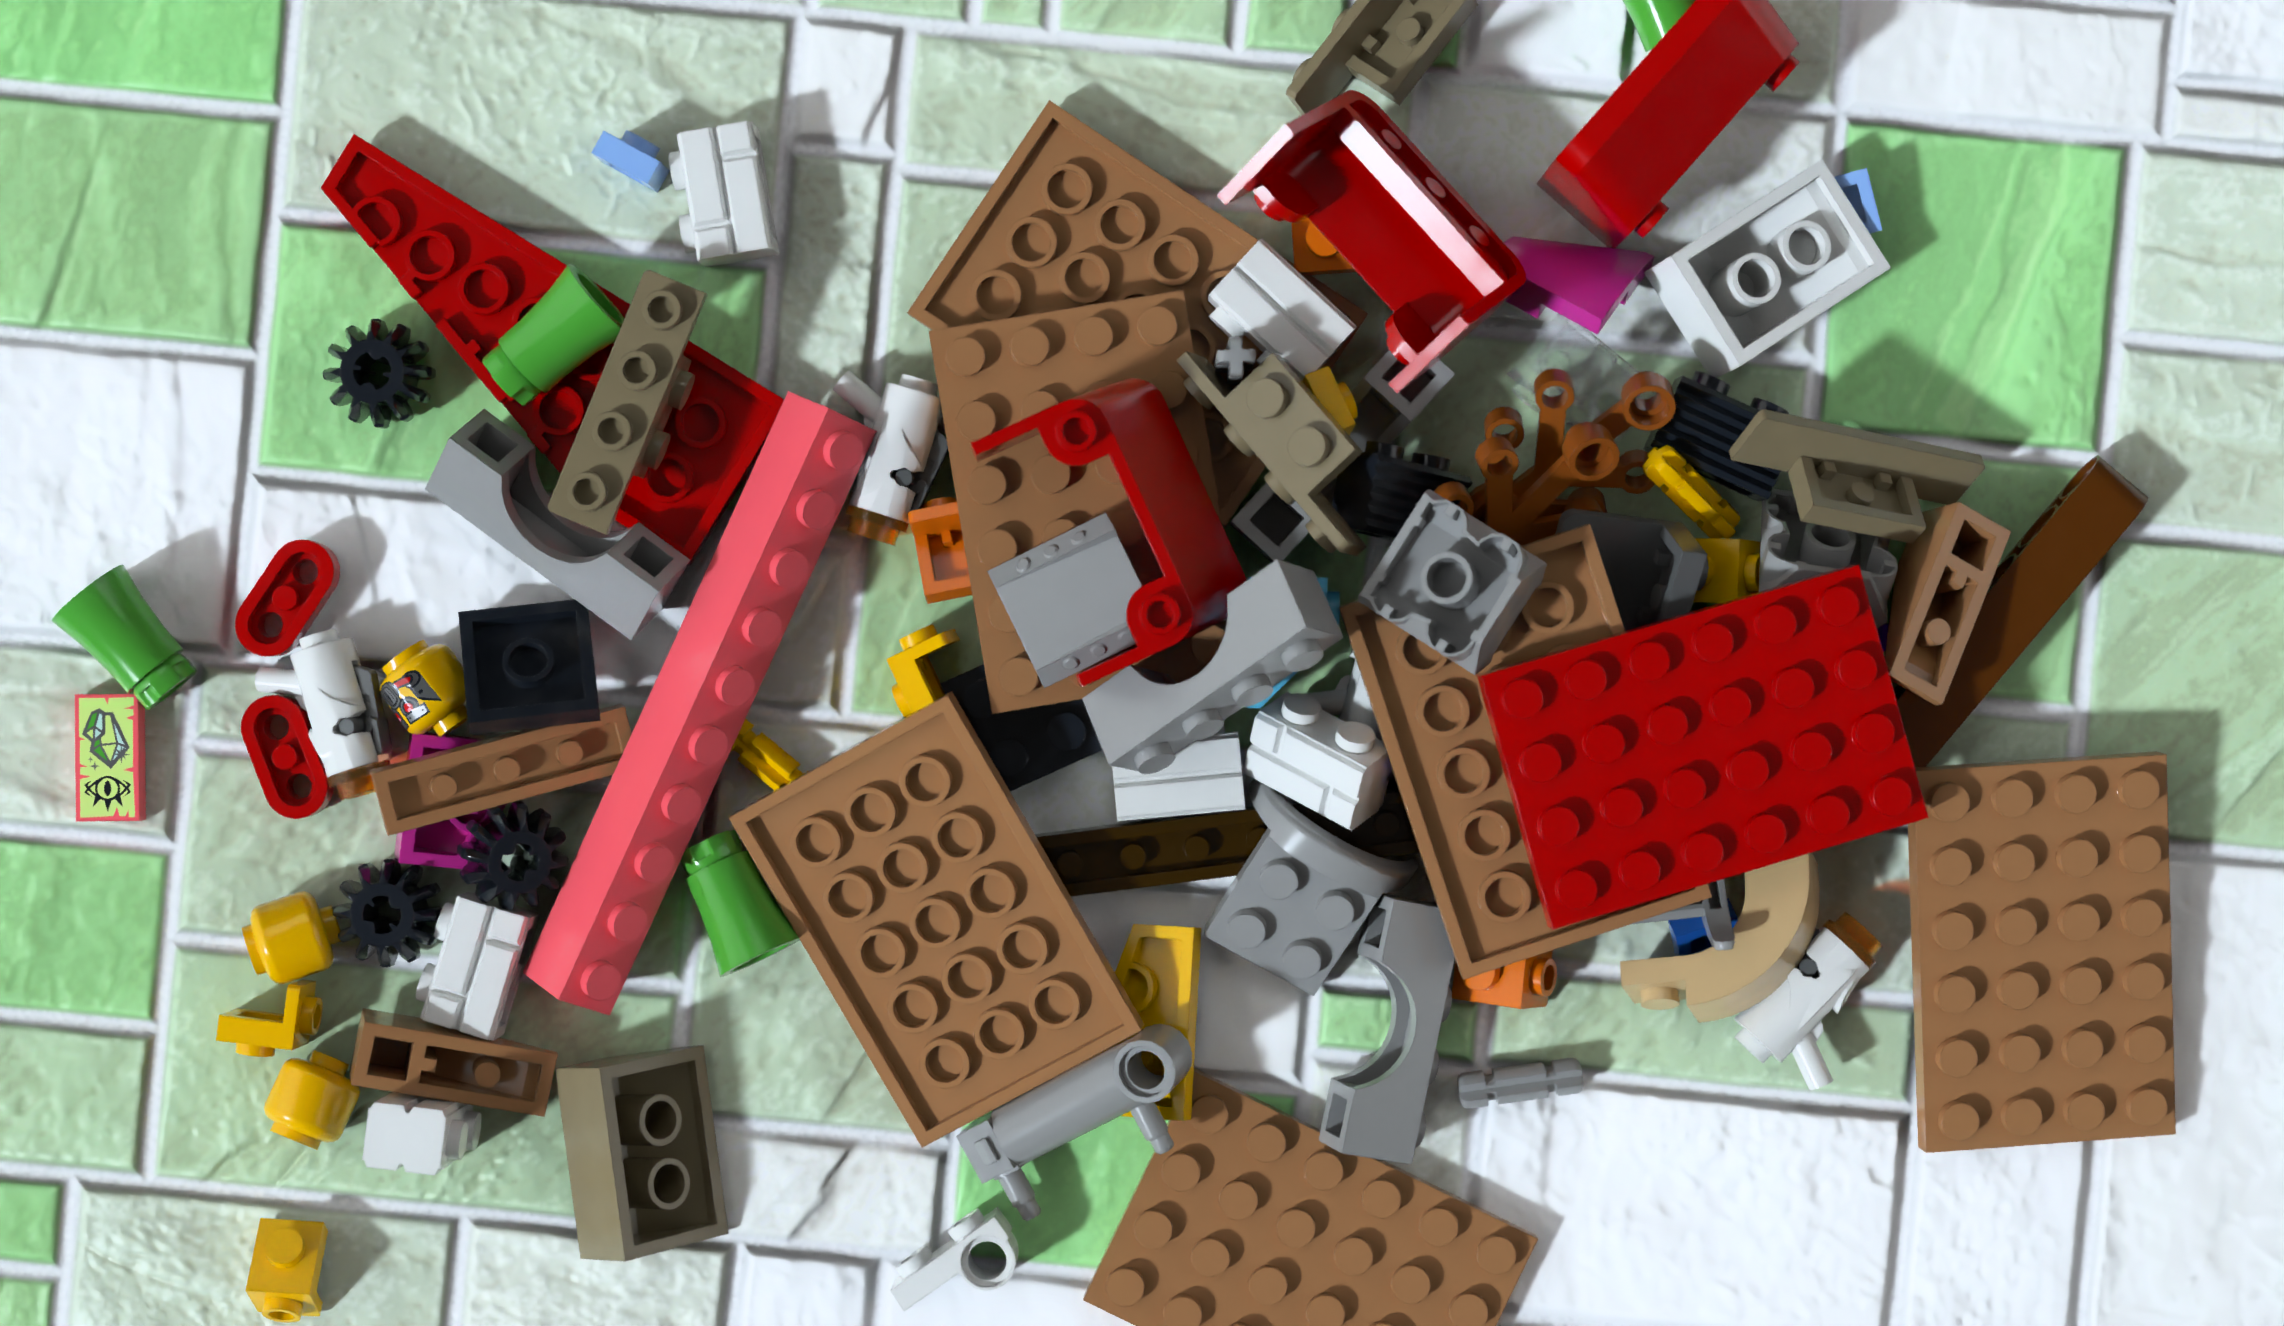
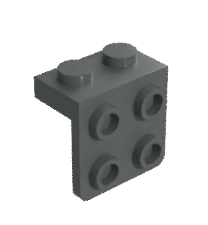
M1568 509L1562 513L1555 534L1584 524L1591 525L1625 631L1691 611L1696 591H1700L1707 580L1708 554L1683 523L1581 509Z

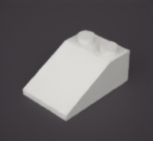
M1822 159L1644 273L1706 372L1718 378L1748 362L1891 267Z

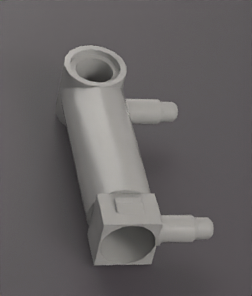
M1154 1024L1147 1026L1134 1037L1046 1081L973 1121L956 1137L981 1183L984 1184L993 1178L994 1180H999L1012 1206L1018 1209L1023 1220L1029 1221L1040 1214L1041 1208L1035 1199L1034 1190L1021 1169L1026 1163L1129 1111L1144 1138L1151 1143L1157 1154L1161 1155L1173 1148L1174 1142L1168 1133V1125L1155 1102L1160 1101L1169 1094L1187 1075L1192 1065V1051L1189 1041L1179 1030L1170 1025ZM1142 1051L1151 1052L1160 1058L1165 1069L1164 1075H1157L1148 1071L1141 1058Z

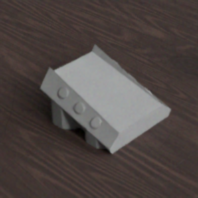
M1773 488L1769 498L1762 501L1759 592L1845 566L1859 565L1876 628H1879L1887 622V603L1898 570L1897 559L1888 551L1890 539L1802 522L1793 491Z
M1429 489L1424 492L1362 589L1358 601L1476 675L1491 663L1493 654L1534 590L1541 585L1547 563L1525 550L1514 540L1502 533H1498L1466 513L1462 508Z
M1106 512L987 571L1044 688L1136 644L1127 625L1126 608L1131 596L1142 587V584Z

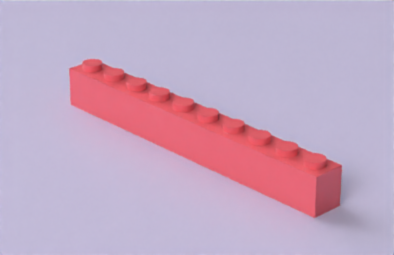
M787 392L523 970V974L558 1000L603 1014H611L877 432L876 430L792 392Z

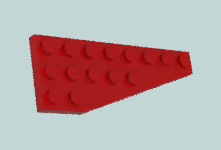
M353 134L321 186L322 191L367 245L378 254L398 278V282L418 302L436 324L435 326L498 402L504 405L539 451L549 459L561 474L614 343L582 363L547 393L541 391L526 406H522L515 399L511 398L495 382L483 364L482 359L491 350L500 345L498 339L518 323L547 293L567 265ZM596 284L625 318L630 304ZM688 341L683 355L692 360L688 372L695 375L691 393L681 410L672 408L663 432L670 434V442L661 464L656 470L648 467L644 479L633 475L615 520L627 528L638 522L690 559L688 565L691 566L757 460L784 399Z

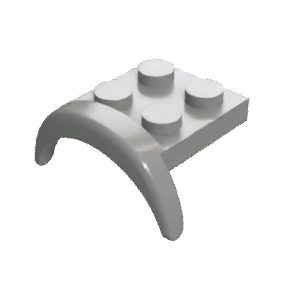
M1253 778L1249 786V795L1257 813L1268 828L1208 919L1203 936L1314 996L1382 893H1391L1404 888L1416 872L1419 864L1413 858L1407 861H1394L1378 857L1344 842L1301 814L1276 790Z

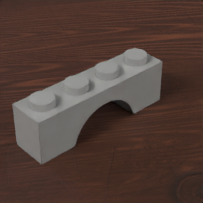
M1388 350L1351 391L1357 406L1358 416L1354 419L1355 426L1350 437L1363 452L1365 451L1366 441L1391 444L1455 373L1439 360L1399 393H1396L1388 383L1407 365L1401 363ZM1337 477L1321 491L1331 505ZM1266 482L1231 520L1230 525L1272 563L1277 559L1283 561L1309 533L1305 524L1311 518L1296 501L1292 505L1284 502Z
M485 409L480 411L449 438L425 487V490L629 640H632L663 609L690 562V559L639 522L625 530L609 532V535H605L550 512L548 509L550 497L546 493L537 472L536 446Z
M1277 559L1227 595V625L1221 645L1210 663L1194 677L1184 682L1176 683L1168 674L1129 665L1082 698L1108 764L1138 771L1141 774L1161 771L1174 762L1175 754L1194 741L1208 738L1219 732L1224 725L1223 721L1235 712L1268 698L1273 692V686L1293 672L1303 671L1317 664L1323 658V651L1344 637L1315 572Z
M1382 893L1363 922L1357 953L1373 964L1387 984L1392 1006L1389 1030L1383 1044L1367 1063L1350 1073L1331 1078L1319 1141L1342 1154L1412 1165L1415 1148L1421 1144L1425 1135L1426 1117L1423 1109L1428 1085L1433 1083L1438 1072L1439 1055L1436 1046L1441 1023L1447 1019L1451 1009L1452 992L1449 983L1455 957L1437 903Z

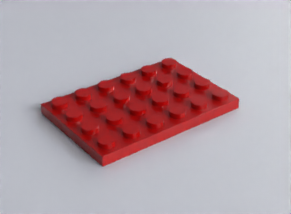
M1859 565L1845 566L1477 674L1546 923L1552 930L1929 818Z

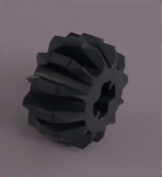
M371 319L367 336L360 328L354 325L346 328V337L351 347L347 349L336 344H331L328 347V352L333 357L342 360L340 368H328L322 373L325 380L342 383L330 396L332 404L344 406L351 403L348 415L349 420L361 424L371 415L374 426L381 429L389 427L392 411L401 421L409 422L414 418L413 410L407 400L411 398L427 404L431 395L427 391L417 388L418 380H430L436 376L435 368L426 365H416L429 352L427 344L422 341L408 344L411 333L410 328L397 324L388 333L386 323L381 319ZM376 361L391 367V373H383L384 376L389 378L383 387L373 384L368 380L369 375H376V372L370 370Z
M518 800L511 804L507 817L498 806L487 809L490 823L485 827L478 821H467L466 828L477 839L476 842H464L457 846L458 855L465 860L471 861L460 871V876L466 884H477L475 895L480 901L487 903L497 897L499 905L503 909L512 911L520 894L531 907L538 906L539 895L536 888L542 883L549 890L559 889L560 883L550 873V870L569 865V858L563 852L556 850L566 840V835L559 827H549L551 815L543 808H539L529 814L528 806L523 801ZM516 844H518L524 850L523 856L512 857L510 866H507L502 861L503 855L514 854Z
M396 858L385 859L381 866V871L372 863L359 866L358 874L361 883L346 880L340 885L343 895L353 901L352 904H341L333 908L332 913L335 917L350 918L352 925L342 929L338 933V939L341 942H346L359 937L361 941L356 948L355 957L363 961L369 959L377 950L378 961L381 967L395 965L398 953L407 962L419 959L421 955L418 942L432 945L438 940L434 937L435 930L427 925L426 921H437L442 908L428 907L426 899L436 896L440 892L439 885L432 883L419 888L417 884L423 875V868L420 865H411L401 874V865ZM389 902L391 908L400 909V920L390 923L388 917L379 916V905Z

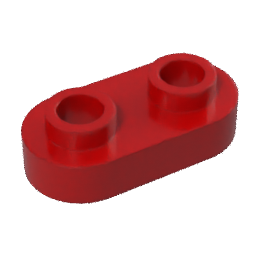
M294 540L283 545L276 552L236 615V634L240 643L248 651L259 656H281L291 652L298 646L299 639L304 637L336 589L340 579V565L336 555L330 548L317 541ZM308 560L313 561L318 568L317 578L310 584L304 583L299 574L301 565ZM272 613L278 614L283 622L281 632L275 637L270 636L264 626L266 618Z
M271 695L257 699L246 709L241 721V733L267 802L278 814L292 819L316 815L329 804L334 791L333 777L327 778L323 762L309 738L308 733L312 727L307 711L302 709L294 698L284 695ZM277 715L283 716L289 724L288 733L282 739L275 737L270 729L271 721ZM299 774L306 775L312 784L311 792L305 798L298 796L293 789V782Z

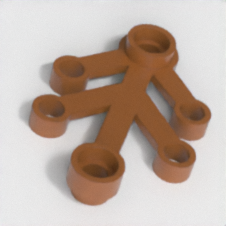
M1556 368L1547 369L1541 372L1534 381L1535 400L1540 408L1534 465L1513 480L1512 505L1563 455L1562 444L1566 411L1571 407L1575 398L1572 378L1564 370ZM1651 371L1639 372L1623 385L1621 400L1592 422L1606 427L1613 439L1631 426L1645 431L1659 429L1665 426L1675 413L1676 404L1672 386L1660 374ZM1552 386H1559L1565 389L1558 396H1547L1543 393ZM1644 392H1657L1653 397L1648 399H1640L1636 397ZM1498 407L1487 414L1484 420L1486 439L1496 436L1504 437L1511 442L1514 449L1522 443L1524 439L1523 419L1517 410L1511 407ZM1503 424L1515 427L1513 431L1507 434H1499L1493 431L1496 427ZM1639 449L1625 452L1620 456L1616 468L1608 476L1600 480L1582 481L1576 479L1568 487L1580 488L1571 492L1567 500L1555 499L1538 517L1563 513L1565 507L1572 500L1584 496L1597 500L1602 511L1607 513L1604 495L1594 487L1622 488L1632 494H1641L1649 491L1655 484L1645 474L1640 476H1629L1626 474L1632 468L1642 467L1648 459V452ZM1505 455L1495 456L1490 460L1489 463H1497L1501 461L1505 457ZM1485 483L1470 492V497L1474 503L1472 516L1485 524Z
M1581 422L1571 427L1566 433L1562 444L1563 455L1513 505V475L1519 467V458L1508 439L1496 436L1484 440L1476 449L1475 460L1482 475L1485 477V525L1498 533L1504 534L1520 546L1555 535L1562 513L1543 517L1538 516L1576 479L1597 481L1608 476L1616 468L1620 459V452L1609 430L1593 422ZM1505 455L1501 461L1493 464L1489 463L1495 456ZM1446 482L1434 490L1436 494L1450 502L1461 500L1457 506L1472 516L1474 503L1463 484L1459 482ZM1587 496L1572 500L1564 509V512L1568 509L1603 512L1597 500Z

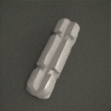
M1229 337L1226 350H1217L1214 362L1215 371L1227 373V383L1229 385L1240 384L1243 372L1252 371L1256 359L1255 349H1243L1242 337Z
M1565 1058L1551 1060V1066H1544L1542 1062L1493 1068L1492 1074L1484 1075L1482 1070L1464 1072L1457 1077V1089L1460 1103L1464 1108L1470 1109L1489 1106L1488 1101L1496 1100L1499 1105L1549 1098V1092L1556 1091L1558 1096L1578 1094L1583 1091V1074L1577 1059Z

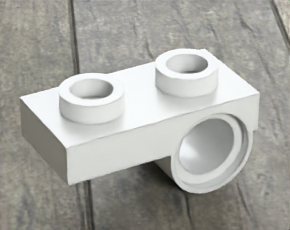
M998 1207L983 1216L978 1208L971 1211L947 1230L952 1237L950 1241L933 1253L927 1245H924L903 1259L895 1267L900 1276L894 1280L889 1292L905 1312L958 1274L962 1276L967 1284L978 1290L991 1291L1004 1286L1014 1273L1019 1253L1017 1240L1011 1231L1012 1226ZM981 1242L996 1243L1003 1249L1006 1255V1262L996 1270L988 1271L981 1269L974 1263L971 1249Z

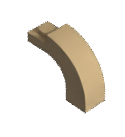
M1809 853L1744 873L1745 900L1741 915L1733 927L1735 936L1733 949L1716 950L1710 947L1702 952L1691 955L1620 961L1621 986L1634 1004L1641 1003L1643 1008L1651 1010H1666L1678 1007L1680 1000L1686 999L1687 1007L1697 1021L1702 1023L1723 1019L1745 1011L1776 991L1787 980L1790 972L1798 967L1810 945L1816 928L1820 906L1818 864L1813 854Z

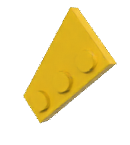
M1133 924L1115 974L1143 1020V1029L1154 1024L1170 1025L1179 1030L1189 1041L1192 1051V1065L1187 1075L1169 1094L1160 1101H1156L1155 1104L1164 1120H1191L1202 928ZM1133 1035V1036H1131V1037H1129V1038H1127V1039L1121 1041L1120 1043H1122V1042H1124V1041H1126V1040H1128V1039L1134 1037L1135 1035ZM1142 1051L1141 1058L1148 1071L1157 1075H1164L1165 1069L1160 1058L1151 1052ZM1130 1111L1121 1115L1125 1117H1133Z

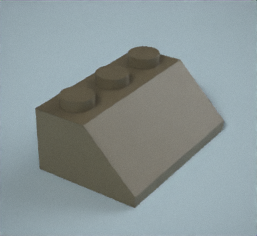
M704 1045L612 1056L555 1068L580 1259L629 1261L729 1234Z

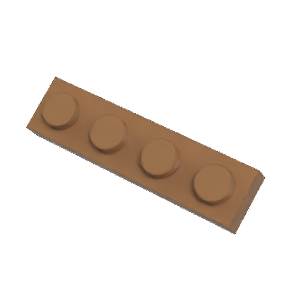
M620 703L599 709L601 721L523 729L370 770L387 835L397 834L613 775L632 734L625 706Z

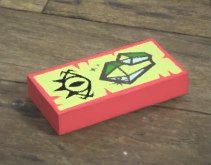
M75 694L76 822L146 820L145 708L134 694Z

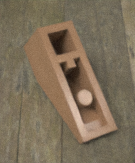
M1961 502L1922 512L1926 529L1913 544L1906 543L1897 565L1898 570L1893 587L1885 650V660L1891 681L1934 705H1942L2011 534L2010 530Z
M363 1008L350 1065L351 1085L545 1117L558 1053L500 1037L494 1041L482 1039L460 1032L457 1029H450L424 1021L418 1017Z

